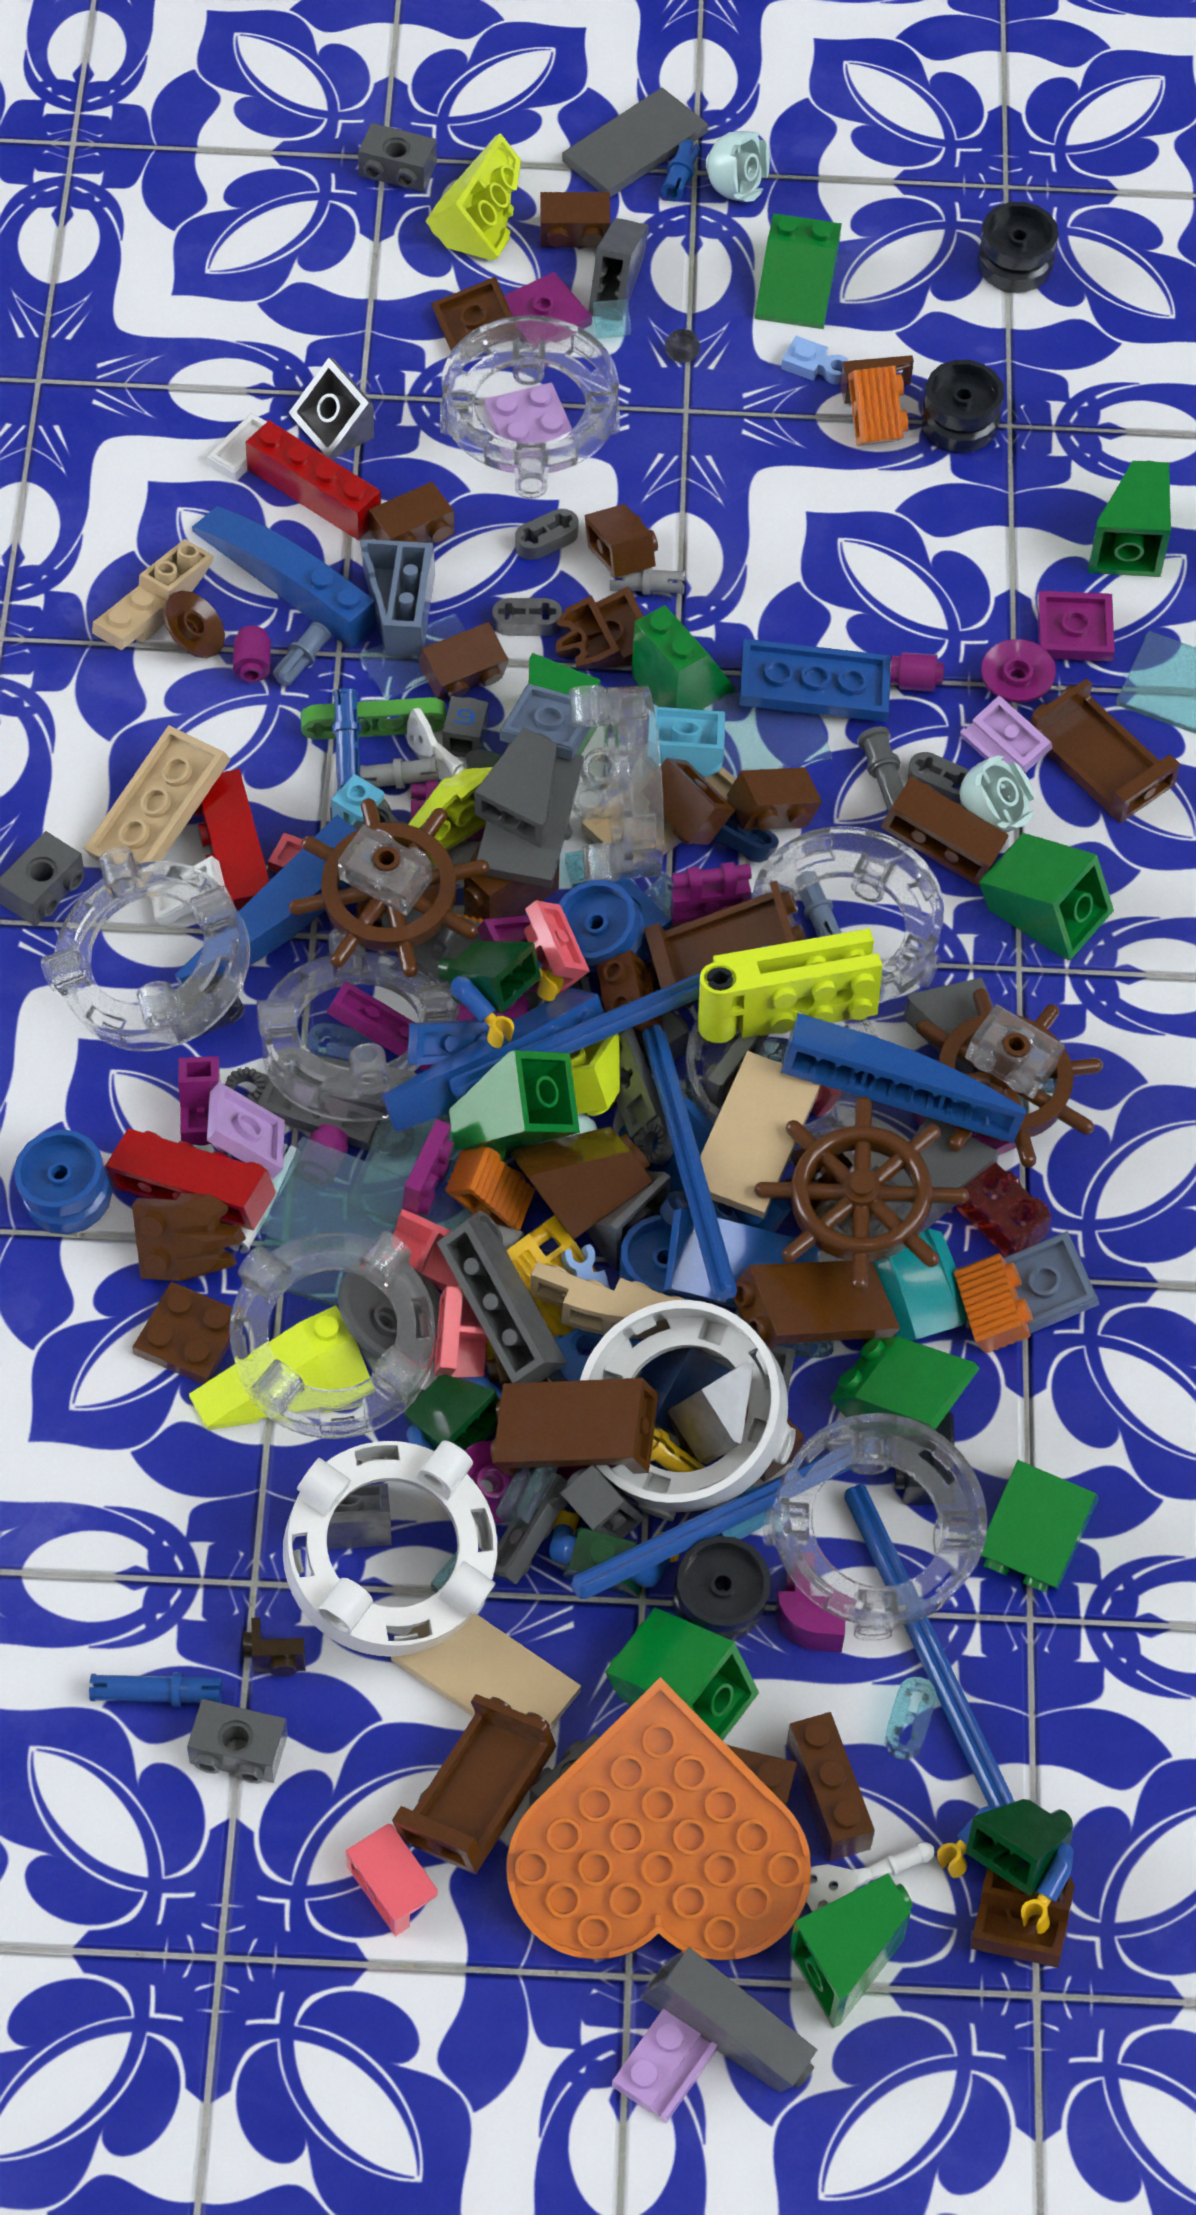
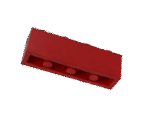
M270 420L245 441L248 471L358 541L369 531V509L381 504V491Z
M240 769L222 772L194 812V816H202L203 824H198L202 847L209 846L211 854L206 855V859L212 856L220 863L226 893L217 897L216 903L218 909L225 908L228 922L269 882Z
M128 1128L105 1165L115 1188L144 1198L177 1200L181 1193L210 1194L229 1206L228 1212L220 1218V1221L253 1231L276 1194L269 1173L262 1165L255 1162L244 1163L237 1161L218 1151L210 1153L200 1150L188 1142L179 1141L177 1143L163 1139L151 1131L143 1133Z

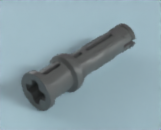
M880 726L870 728L861 733L857 742L859 748L865 751L868 759L867 771L873 778L877 779L889 812L904 787L898 773L900 768L899 756L893 753L889 743L891 734L889 729Z

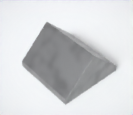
M329 357L289 411V414L323 454L330 459H334L374 438L373 403L338 363Z
M646 1171L653 1181L586 1230L589 1237L614 1270H619L621 1244L628 1230L640 1220L661 1215L660 1207L670 1193V1176L665 1172Z
M744 1362L668 1410L669 1415L699 1462L708 1464L742 1444L754 1367L753 1363Z
M388 1483L363 1486L349 1494L337 1506L328 1525L327 1550L392 1545Z

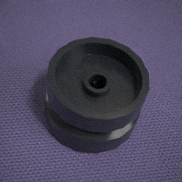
M1008 202L996 206L986 215L981 230V243L977 261L978 270L984 279L996 288L1009 292H1027L1044 284L1049 279L1054 265V252L1059 236L1056 221L1050 213L1030 203Z
M952 360L939 365L933 370L926 382L925 401L921 415L922 429L929 440L940 448L953 452H972L987 446L995 438L999 429L1000 411L1004 399L1003 382L997 373L985 364L972 360Z
M715 1536L699 1541L686 1552L676 1574L672 1600L676 1616L732 1641L743 1639L756 1628L770 1594L771 1575L765 1559L752 1545L736 1537Z

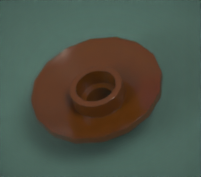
M181 590L169 596L164 603L163 617L165 626L172 639L184 651L194 657L207 659L217 655L224 646L225 632L216 610L204 598L194 592Z

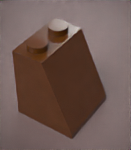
M481 842L479 843L476 851L474 852L470 862L477 860ZM560 857L552 888L483 875L464 879L463 915L483 920L523 916L527 913L525 908L534 901H543L559 889Z
M611 1127L517 1148L510 1153L573 1240L653 1182L644 1170L650 1166V1163L640 1149L634 1145L626 1133L619 1137Z

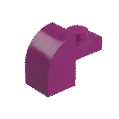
M219 1056L179 1058L181 1141L188 1142L191 1145L204 1146L212 1144L207 1141L210 1091L218 1082H221Z
M797 1553L795 1568H787L785 1591H778L775 1612L778 1625L785 1636L800 1647L816 1651L842 1652L845 1637L847 1596L812 1593L814 1554Z

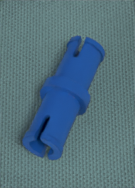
M686 139L680 142L675 158L670 160L667 166L668 175L661 188V194L665 198L669 189H671L667 199L669 201L675 202L681 199L686 183L691 181L694 175L693 166L700 153V147L696 143L691 152L690 149L694 142L692 140Z

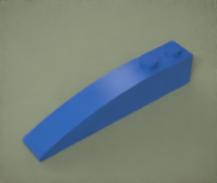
M219 506L215 507L192 526V531L313 622L323 624L333 637L349 649H352L376 628V610L373 598L323 561L271 529Z
M336 815L314 838L335 848L342 839L357 829L339 815ZM304 849L297 853L175 974L183 994L191 997L242 971L290 940L322 914L325 909L293 915L290 913L288 906L292 900L322 894L321 879L326 862ZM372 850L359 855L355 860L372 868L374 863ZM343 872L338 890L348 888L357 878Z
M571 987L557 995L553 1001H546L513 1020L514 1032L511 1041L504 1037L501 1048L491 1046L487 1041V1036L383 1094L382 1098L394 1131L400 1132L448 1113L449 1109L458 1101L450 1090L451 1078L500 1058L510 1051L519 1050L603 1014L604 1011L598 994Z
M800 1013L796 1017L787 1042L781 1073L859 1097L865 1096L879 1103L1014 1143L1026 1115V1108L994 1089L952 1067L879 1037Z

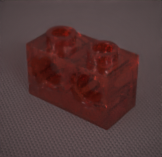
M996 1162L963 1187L969 1193V1200L965 1204H958L957 1210L1006 1257L1037 1244L1047 1236L1052 1215L1046 1204L1039 1198H1033L1021 1186L1019 1179L1012 1172L1005 1171ZM994 1194L1000 1198L992 1199L987 1197L986 1195ZM1014 1221H1023L1028 1225L1020 1226L1016 1224Z

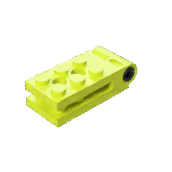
M870 928L713 956V963L705 966L700 973L698 1031L700 1035L709 1042L723 1043L731 1040L736 1035L738 1028L742 1038L774 1033L784 1034L792 1030L798 1013L830 1023L852 1019L862 1020L869 1016L878 1015L883 965L879 953L873 954L874 939Z

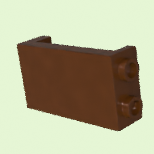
M1085 679L1076 686H1068L1051 703L1040 705L1031 716V724L1051 741L1052 749L1047 755L1116 821L1122 823L1175 786L1180 763L1171 754L1162 760H1158L1091 697L1092 683Z
M776 880L769 883L771 888L769 893L664 931L659 923L645 927V935L661 989L700 973L705 966L713 963V956L755 949L764 945L772 946L806 940L807 938L801 924L795 925L792 914L798 912V908L791 890L784 891ZM699 999L692 1001L688 1004H685L681 1007H678L674 1009V1011L689 1006L691 1004L699 1002Z
M848 1260L749 1265L735 1282L737 1293L733 1299L740 1310L743 1320L756 1331L770 1351L777 1344L863 1339L864 1344L874 1338L893 1337L900 1329L872 1261L868 1262V1286L861 1292L855 1291L851 1286L852 1261Z
M643 1378L503 1384L502 1396L496 1406L498 1425L496 1438L491 1443L492 1463L508 1477L517 1476L518 1468L622 1464L633 1474L649 1473L658 1393Z
M475 1694L471 1700L475 1711L474 1717L414 1810L412 1811L401 1806L392 1819L398 1834L405 1844L475 1875L557 1747L549 1728L550 1725L543 1717L533 1712L521 1713L512 1709L508 1703L500 1698L491 1697L488 1699L478 1694Z

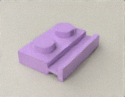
M1000 695L972 720V724L960 731L961 737L983 758L989 759L998 755L1003 756L1004 758L1001 760L1008 764L1014 761L1025 773L1052 749L1051 741Z
M663 2008L612 2080V2087L648 2112L652 2111L664 2123H667L716 2053L718 2045L713 2041L711 2043L701 2036V2033Z

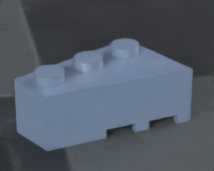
M360 539L363 571L370 597L375 600L376 619L386 655L420 656L422 648L425 646L435 578L433 543Z

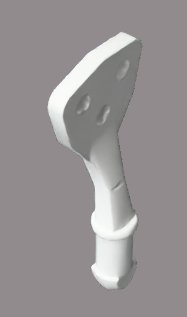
M419 707L412 709L407 722V741L409 746L420 755L433 756L442 761L449 768L452 776L463 771L464 762L436 741L432 728Z
M928 1842L916 1843L917 1846L893 1856L889 1854L886 1859L870 1867L854 1870L829 1864L811 1867V1877H816L817 1882L810 1884L806 1903L813 1912L819 1909V1905L822 1902L829 1904L887 1873L897 1876L899 1872L922 1862L927 1863L934 1856V1847ZM836 1883L838 1884V1888L836 1890H830V1884Z

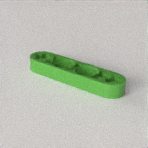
M438 698L357 702V716L359 719H362L358 721L362 725V732L359 734V737L407 734V722L410 712L418 707L422 710L433 732H438L444 728L447 716V706L443 700ZM334 703L310 705L301 711V731L305 737L314 740L335 739V734H332V724L335 723ZM390 716H400L399 718L386 719Z

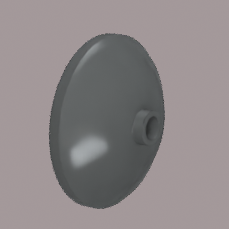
M387 1257L367 1258L351 1267L340 1283L338 1304L342 1319L356 1342L374 1357L395 1366L420 1367L435 1360L441 1294L426 1276L416 1271L414 1267Z

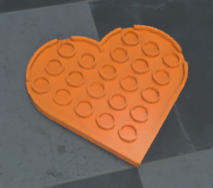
M661 1677L524 1813L511 1838L506 1866L507 1882L513 1904L531 1932L541 1941L559 1952L578 1958L589 1959L613 1958L630 1953L648 1943L658 1933L683 1951L690 1947L705 1959H740L757 1954L776 1943L794 1925V1921L798 1919L806 1903L811 1877L809 1846L795 1816Z

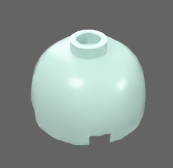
M751 131L729 132L716 141L708 154L706 169L713 188L724 197L735 201L750 202L754 201L762 193L763 188L757 187L761 182V178H768L770 156L766 141L759 140L758 138L759 133Z
M998 755L978 763L967 773L960 787V803L968 811L1007 833L1025 826L1032 818L1033 811L1029 812V801L1034 799V793L1029 779L1021 767L1014 761L1009 764L1006 763L1004 760H1001L1004 757Z

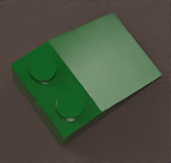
M773 213L755 319L824 329L839 254L842 223Z
M901 1337L874 1338L862 1347L860 1358L851 1369L838 1380L839 1386L829 1399L859 1433L936 1430L980 1368L975 1362Z

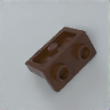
M631 950L603 961L596 966L605 1013L656 991L652 969ZM660 1015L638 1024L633 1029L636 1031L640 1030L643 1033L644 1029L651 1028L654 1024H657L664 1030L662 1016Z

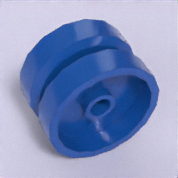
M591 880L575 886L558 903L563 909L590 970L585 976L593 980H599L597 964L628 950L634 952L641 960L647 953L648 942L644 928L648 927L647 921L623 887L607 880Z
M57 1129L45 1132L29 1141L17 1156L13 1171L16 1186L23 1199L27 1213L37 1226L51 1233L71 1234L86 1230L98 1222L109 1208L113 1193L110 1177L104 1166L100 1150L89 1137L73 1130Z
M661 1215L640 1220L628 1230L621 1244L619 1279L623 1278L631 1282H642L652 1290L667 1296H679L685 1300L702 1301L664 1291L672 1226Z

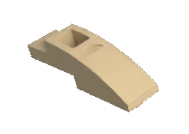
M186 539L182 540L139 575L138 587L93 622L92 634L120 650H123L135 639L144 643L165 624L163 609L164 603L169 596L181 590L192 592L212 564L214 555Z
M540 1262L536 1263L530 1279V1295L561 1307L562 1324L605 1335L627 1316L647 1306L672 1300H685L679 1296H667L654 1291L642 1282H631L623 1278L619 1279L613 1291L599 1281L585 1280L569 1274L562 1267L556 1265L548 1266ZM666 1319L656 1322V1326L643 1331L637 1336L633 1334L630 1339H646L651 1335L671 1328Z

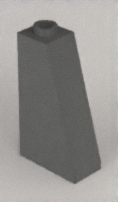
M926 1117L914 1137L931 1124H935L941 1129L940 1137L920 1154L929 1170L932 1187L964 1188L969 1194L972 1193L995 1172L999 1151L973 1137H970L960 1151H952L948 1147V1140L956 1128L945 1122ZM904 1169L884 1184L887 1186H913ZM884 1202L903 1221L910 1213L914 1204ZM931 1203L929 1218L922 1232L957 1204ZM873 1216V1225L869 1229V1237L889 1232Z
M690 1947L665 1961L640 1996L643 2001L659 2012L664 2008L701 2033V2036L710 2043L713 2041L718 2045L717 2051L779 2093L793 2086L799 2088L814 2069V2065L810 2061L818 2049Z

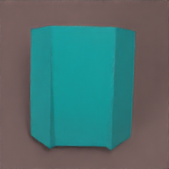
M927 1228L919 1235L939 1255V1263L934 1267L926 1266L908 1248L888 1258L872 1261L900 1326V1329L893 1337L917 1340L961 1326L968 1320L954 1275L956 1266L941 1231Z

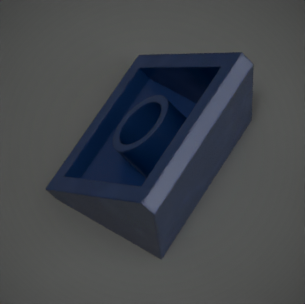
M694 1348L671 1350L651 1360L643 1367L638 1378H643L658 1393L655 1426L676 1436L666 1410L686 1400L732 1370Z

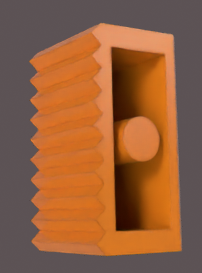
M895 366L854 370L849 373L848 381L856 445L893 442L903 439V432L908 431V416L906 410L900 409L899 396L904 395V382L902 375L896 374Z
M482 1146L478 1147V1149L462 1150L458 1153L459 1158L455 1161L456 1165L453 1167L454 1171L450 1174L451 1178L447 1181L449 1185L444 1188L445 1191L470 1213L474 1214L477 1211H483L496 1224L521 1230L535 1193V1188L530 1187L531 1184L525 1183V1176L521 1172L506 1166V1163L501 1161L500 1154L492 1148Z
M998 1253L954 1270L975 1342L985 1353H990L992 1350H998L1000 1347H1006L1008 1344H1014L1016 1341H1021L1031 1336L1027 1323L1033 1321V1317L1025 1298L1019 1299L1016 1287L1022 1285L1013 1262L1007 1263Z

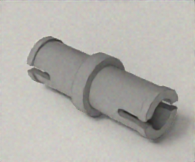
M651 567L616 577L625 578L624 581L610 580V591L629 587L630 591H642L643 595H651V592L684 594L685 590L683 583H670V581H685V570H653Z
M436 757L404 762L402 758L393 759V763L360 765V777L375 787L396 785V788L400 789L405 788V784L427 782V780L439 781Z

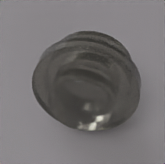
M688 329L673 331L665 341L666 355L677 362L692 361L700 352L699 340Z

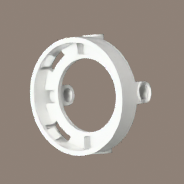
M672 1300L660 1302L627 1316L612 1327L599 1341L589 1356L580 1380L635 1378L639 1371L651 1360L663 1353L680 1348H697L701 1352L715 1358L730 1361L736 1368L746 1361L754 1364L748 1399V1416L743 1431L742 1444L730 1450L719 1461L703 1469L691 1472H671L650 1464L649 1473L633 1474L623 1464L612 1469L608 1465H596L618 1489L639 1503L638 1509L669 1521L674 1520L676 1512L705 1510L723 1504L740 1495L762 1476L771 1462L784 1465L791 1455L795 1442V1429L787 1424V1388L784 1376L773 1353L756 1331L740 1317L724 1308L701 1301ZM667 1320L671 1329L651 1335L635 1347L632 1346L629 1338L633 1334L637 1336L643 1331L656 1326L657 1321ZM755 1352H757L756 1358L758 1359L765 1376L769 1375V1389H767L766 1382L757 1363L750 1356Z
M442 1441L435 1451L406 1442H372L350 1448L337 1454L327 1462L318 1458L305 1474L297 1487L300 1493L290 1513L283 1540L284 1570L291 1593L298 1606L314 1626L327 1637L347 1648L365 1654L391 1657L405 1656L428 1650L446 1641L460 1630L479 1609L496 1584L492 1581L497 1560V1534L493 1515L485 1497L475 1482L467 1475L470 1467L473 1465V1461L463 1449L449 1441ZM396 1481L416 1486L434 1497L446 1510L453 1523L458 1549L452 1575L436 1594L420 1603L406 1607H385L373 1604L372 1597L363 1587L348 1578L339 1579L331 1565L327 1551V1530L331 1516L337 1506L349 1494L371 1483ZM306 1535L307 1559L313 1576L299 1577V1575L304 1573L301 1549L293 1551V1542L295 1537ZM478 1543L482 1552H478ZM427 1622L429 1624L430 1634L427 1637L418 1639V1633L394 1636V1641H388L386 1629L411 1628Z

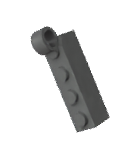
M477 1211L460 1223L455 1230L437 1242L512 1383L541 1382L567 1364L566 1359L508 1255L498 1226L488 1214L483 1211Z

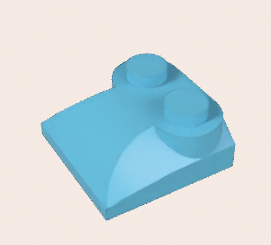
M650 706L646 762L651 768L657 771L666 758L687 760L703 777H709L721 770L724 758L725 712Z

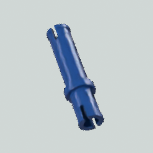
M343 688L333 691L335 723L332 724V734H335L337 791L354 774L360 777L358 741L359 734L362 732V725L358 723V691L356 689Z
M173 1672L172 1677L91 1674L89 1682L93 1684V1687H89V1699L92 1702H171L172 1707H182L183 1703H201L202 1699L218 1703L222 1701V1695H220V1691L223 1689L222 1677H184L183 1673Z

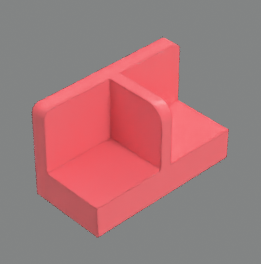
M536 900L525 908L531 924L524 929V934L528 942H534L537 960L543 964L541 968L544 971L552 970L555 976L563 977L560 994L590 970L561 905Z
M402 1209L397 1219L395 1231L381 1257L396 1259L414 1267L416 1271L426 1276L441 1291H444L447 1286L457 1287L459 1285L437 1244L439 1240L452 1231Z
M447 1286L440 1295L433 1376L438 1377L446 1374L456 1378L484 1377L486 1345L489 1339L467 1298L463 1297L462 1289L460 1287Z
M386 1824L345 1850L347 1868L395 1936L410 1927L411 1913L438 1896L437 1888L392 1824Z

